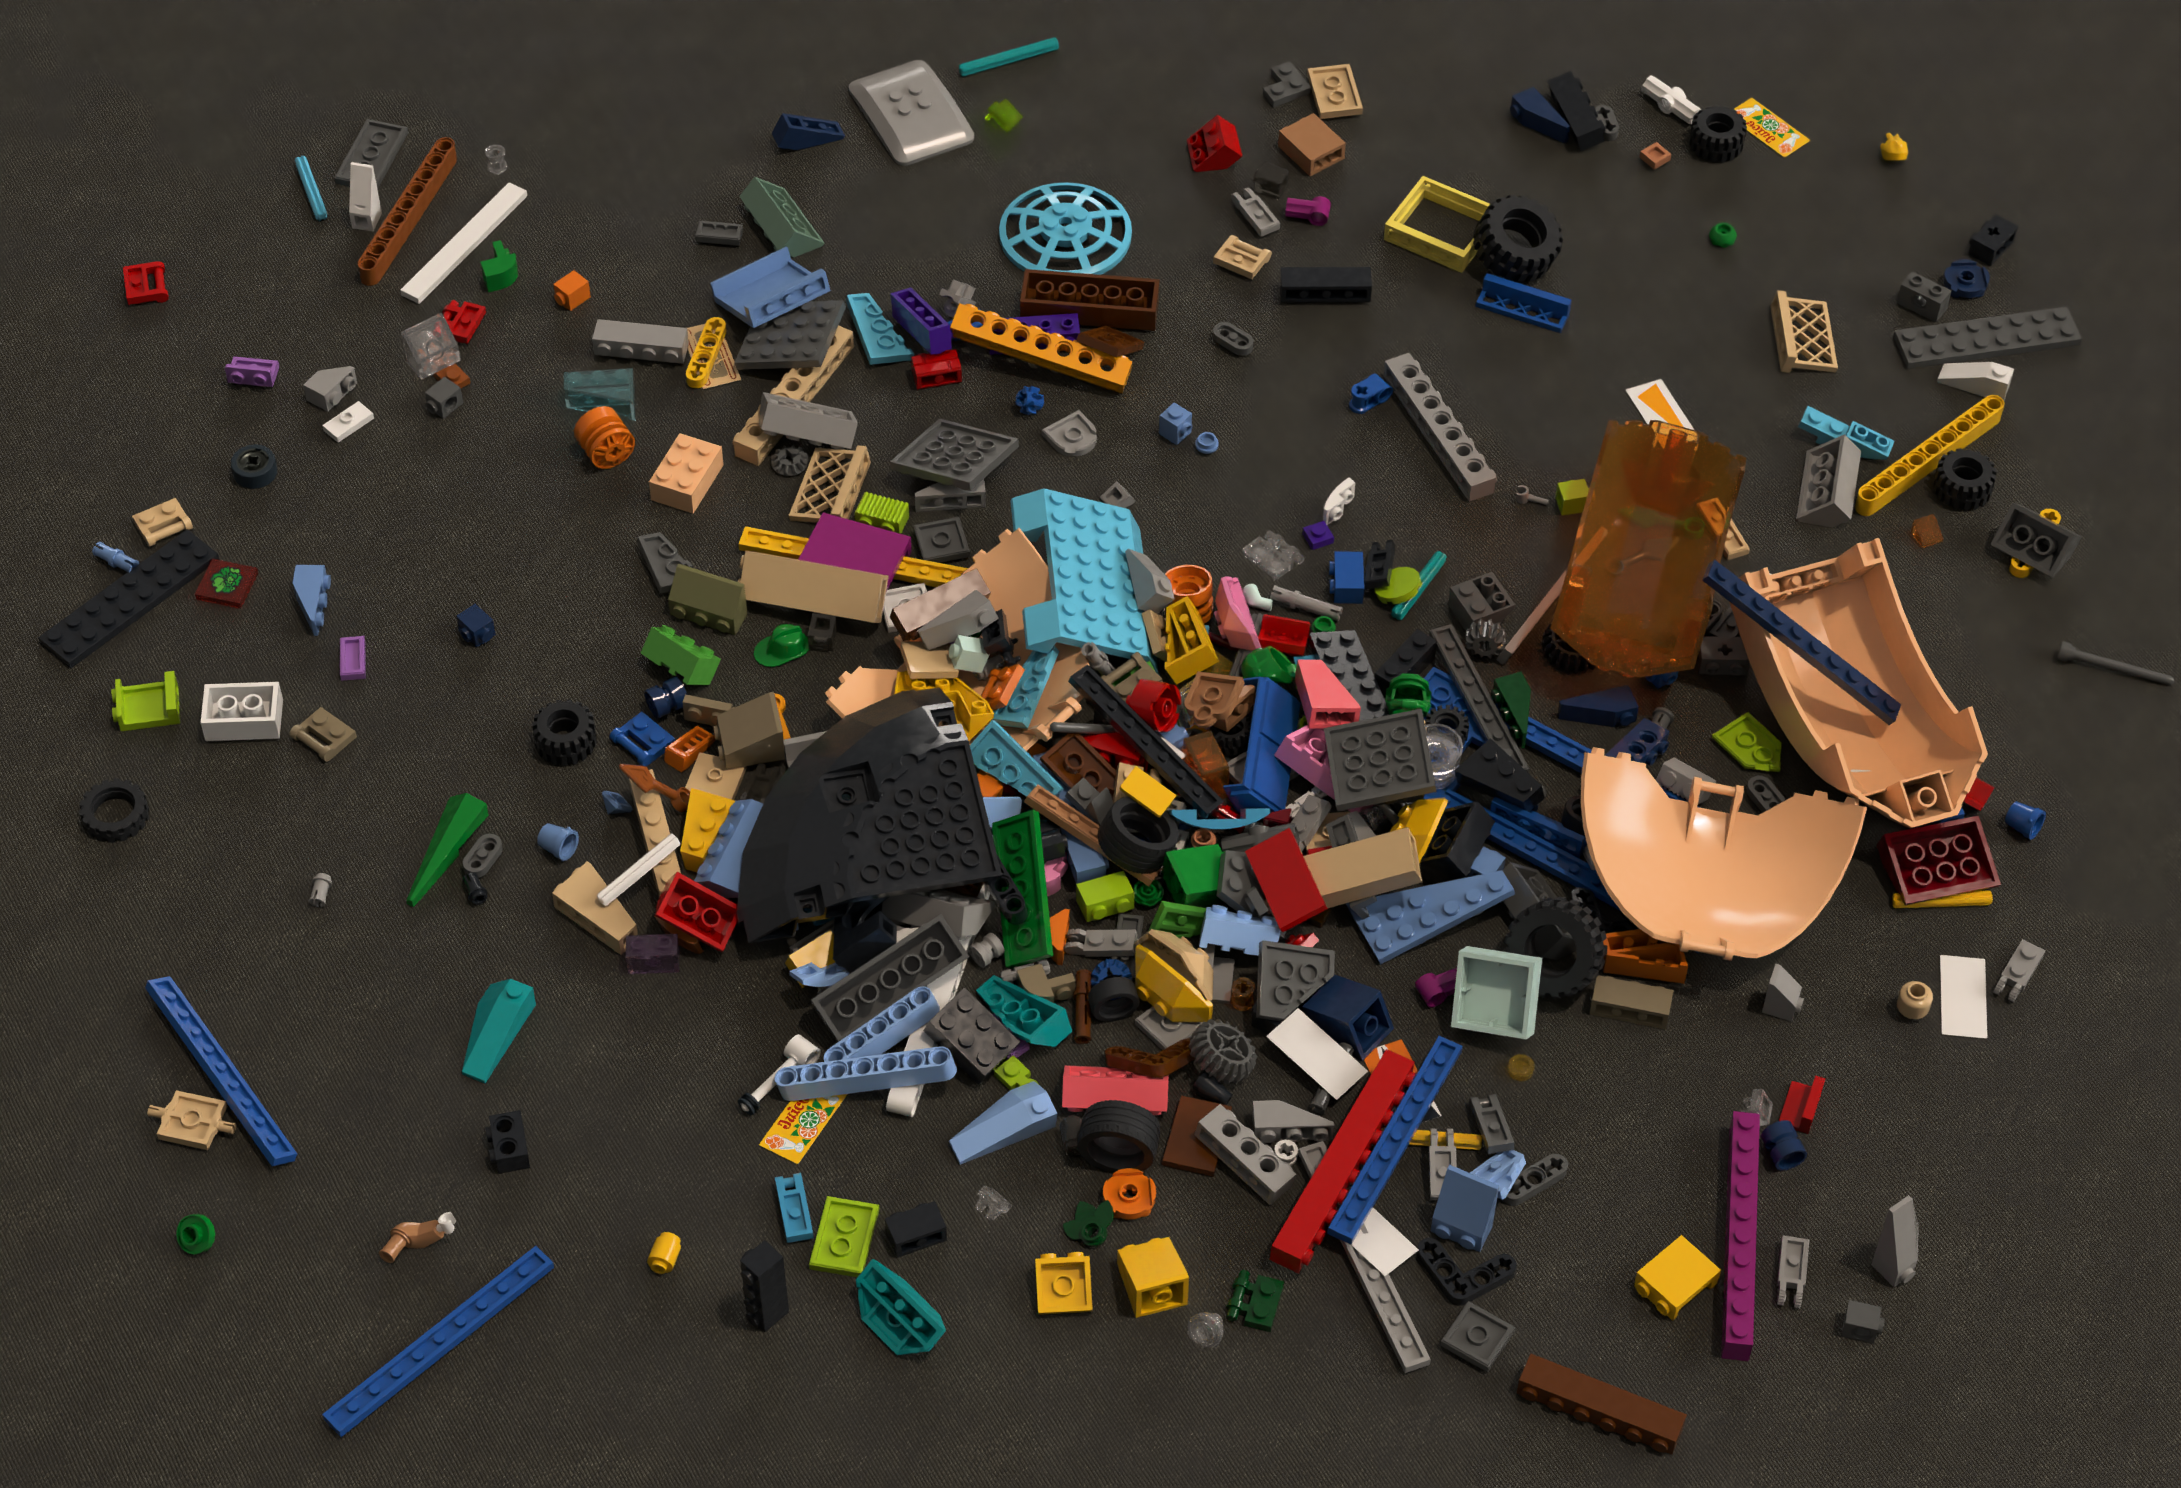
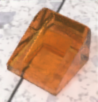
M1934 514L1913 521L1911 533L1922 548L1943 541V536Z

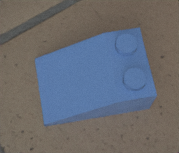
M1449 1165L1433 1214L1431 1232L1440 1238L1455 1241L1466 1249H1474L1480 1252L1493 1226L1499 1185Z

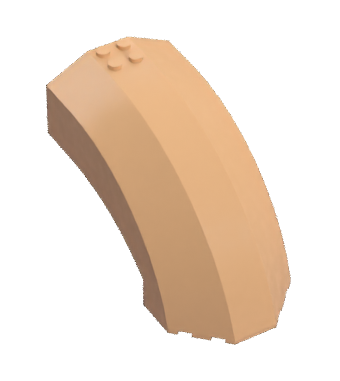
M1876 538L1863 544L1857 543L1836 558L1772 575L1769 574L1768 567L1760 571L1747 572L1741 575L1739 579L1901 704L1896 721L1888 725L1730 602L1748 659L1764 697L1786 737L1808 766L1833 787L1852 798L1859 799V802L1908 828L1958 815L1965 796L1969 793L1977 777L1976 774L1988 753L1973 707H1967L1958 712L1926 662L1902 608L1880 539ZM1852 769L1870 770L1867 772H1851Z

